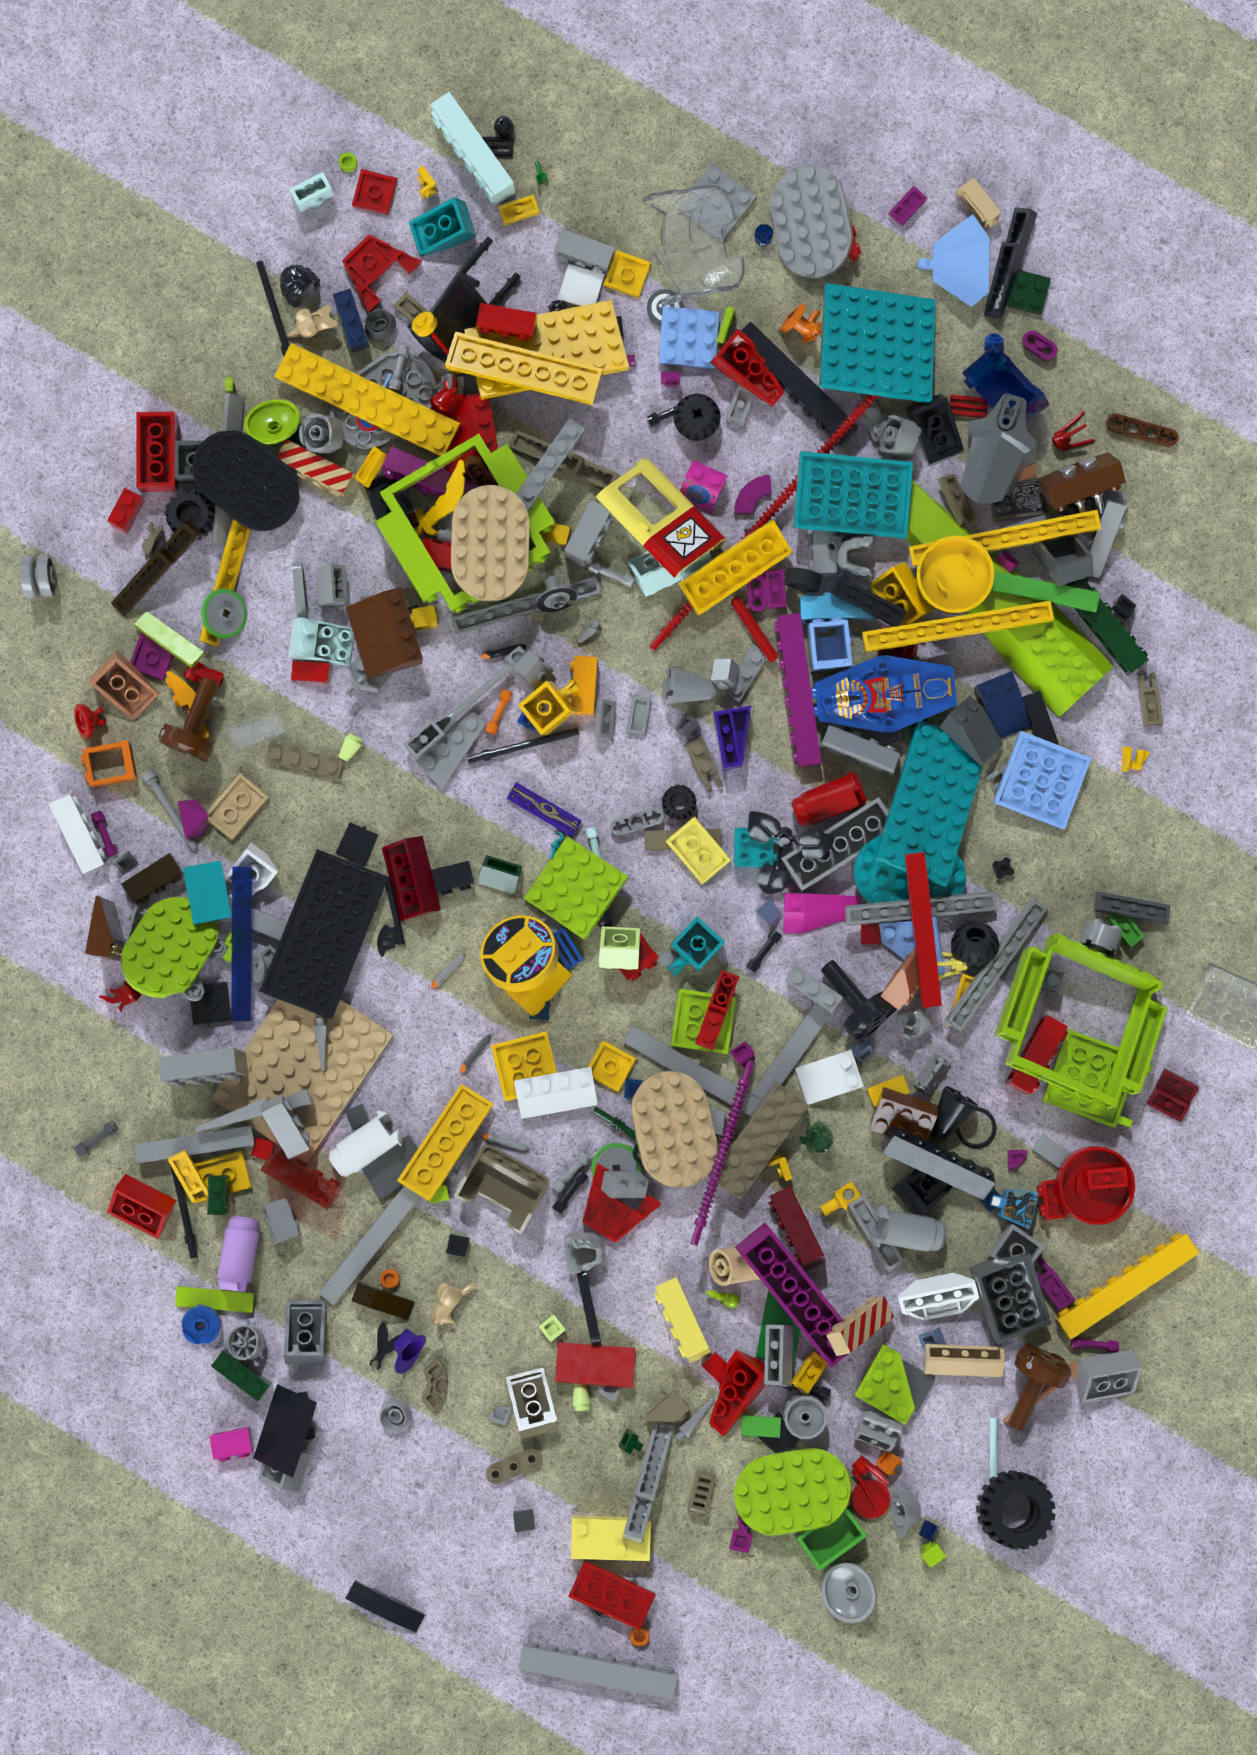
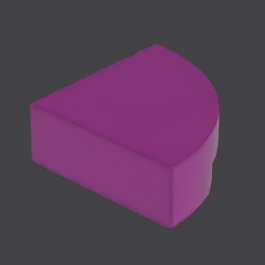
M1007 1150L1008 1170L1015 1169L1023 1163L1027 1156V1150Z

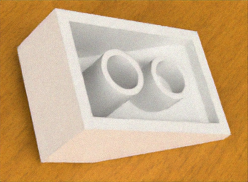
M852 1050L795 1068L808 1105L864 1087Z

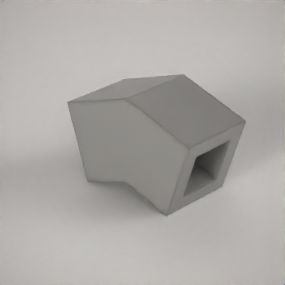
M660 953L659 965L669 967L676 957L673 954Z

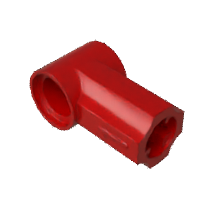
M198 662L193 668L187 666L183 678L190 681L193 680L195 683H201L202 678L205 677L219 683L217 688L219 689L225 674Z

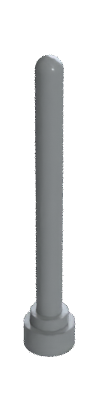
M152 769L141 776L142 780L148 786L151 785L191 851H196L198 846L193 838L185 839L181 819L158 784L156 771Z

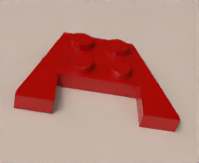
M368 235L342 260L368 313L381 303V299L369 287L395 262L409 275L422 264L420 259L414 258L406 252L398 250L371 235Z
M597 1163L582 1223L616 1243L632 1230L634 1226L648 1217L655 1209L659 1208L662 1203L646 1194V1198H643L638 1208L634 1210L617 1198H610L601 1190L604 1171L610 1170Z

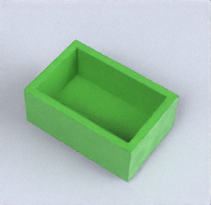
M847 1507L840 1518L831 1525L798 1532L795 1534V1537L820 1571L867 1537V1535Z

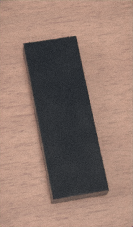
M1041 691L1023 696V702L1034 735L1059 745Z

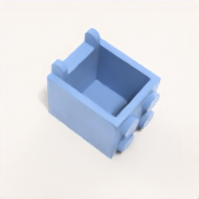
M843 617L831 618L829 622H824L823 619L812 620L806 627L811 673L850 668L852 666L848 620H843ZM835 628L836 636L817 637L816 630Z

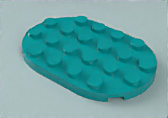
M880 834L864 844L856 856L853 867L855 885L862 897L869 903L909 899L906 872L874 859L882 835ZM956 854L947 886L943 887L928 881L930 897L963 894L966 885V871L958 854Z

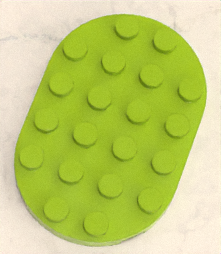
M172 897L155 903L146 911L123 948L121 968L125 980L133 989L150 997L166 998L168 995L184 992L194 983L216 946L218 939L217 921L193 925L189 899L185 897Z
M806 1448L766 1455L750 1462L742 1470L736 1481L734 1500L740 1517L750 1528L764 1535L778 1536L831 1525L840 1518L848 1507L852 1487L848 1471L836 1456L822 1449Z

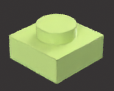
M555 1314L538 1326L550 1342L566 1330Z

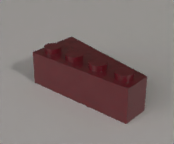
M791 1186L770 1195L771 1201L768 1202L772 1212H777L779 1219H777L781 1231L785 1229L788 1235L785 1239L789 1247L794 1248L796 1254L793 1256L797 1263L802 1265L804 1271L824 1263L825 1256Z

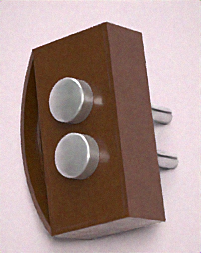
M1108 452L1095 457L1085 458L1080 462L1064 466L1037 479L1043 500L1057 511L1066 510L1068 508L1067 505L1074 502L1078 506L1079 513L1086 512L1084 506L1085 498L1092 496V498H1095L1100 514L1104 510L1101 497L1103 491L1110 489V491L1119 490L1121 484L1126 483L1121 461Z

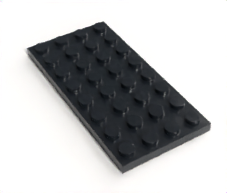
M316 849L259 992L332 1020L385 888L388 876Z

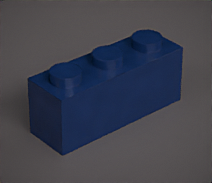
M351 288L334 293L333 297L351 352L369 348L370 346Z

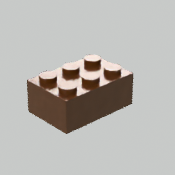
M883 1087L871 1117L869 1130L887 1135L894 1125L898 1128L906 1129L915 1136L919 1135L928 1141L937 1118L938 1105Z

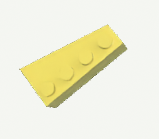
M677 1277L656 1286L657 1293H654L658 1303H663L665 1310L662 1312L666 1321H671L673 1328L670 1330L674 1339L679 1338L681 1346L678 1348L682 1357L687 1356L689 1362L692 1363L711 1354Z

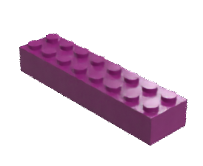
M763 1223L735 1246L739 1254L831 1368L848 1355L836 1356L827 1337V1334L833 1330L832 1327L844 1320L766 1223Z

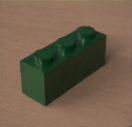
M224 1349L211 1365L212 1368L257 1402L272 1385L269 1380L245 1362L234 1358L228 1349Z

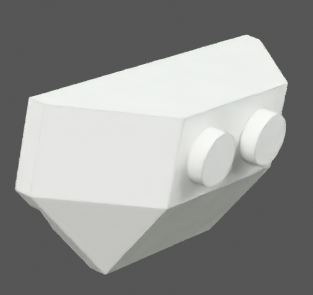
M956 1273L915 1280L898 1295L902 1314H908L922 1320L963 1313L979 1298L975 1280Z

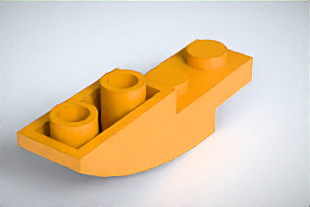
M167 671L168 678L165 681L168 688H172L175 693L172 697L176 706H180L183 710L189 707L190 710L196 692L180 677ZM207 712L199 736L209 740L212 737L205 721L211 719V716Z

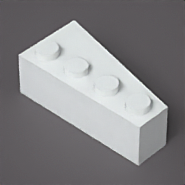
M74 791L53 800L49 806L82 873L84 874L105 864L106 854L103 848H99L96 842L98 841L97 835L94 830L91 831L89 819L83 813L81 803Z

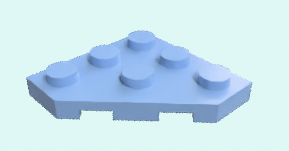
M933 917L937 962H943L937 917ZM912 919L880 922L882 943L905 960L915 947ZM938 966V974L944 975V966Z

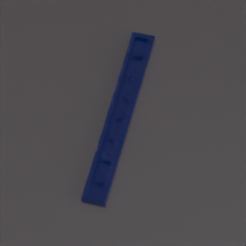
M232 866L231 1021H251L252 866Z

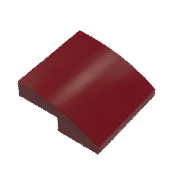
M1164 1068L1146 1104L1181 1122L1190 1108V1103L1198 1091L1199 1085Z

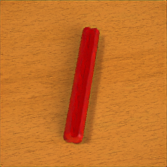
M740 597L734 598L731 601V605L769 662L776 661L779 655L742 599Z

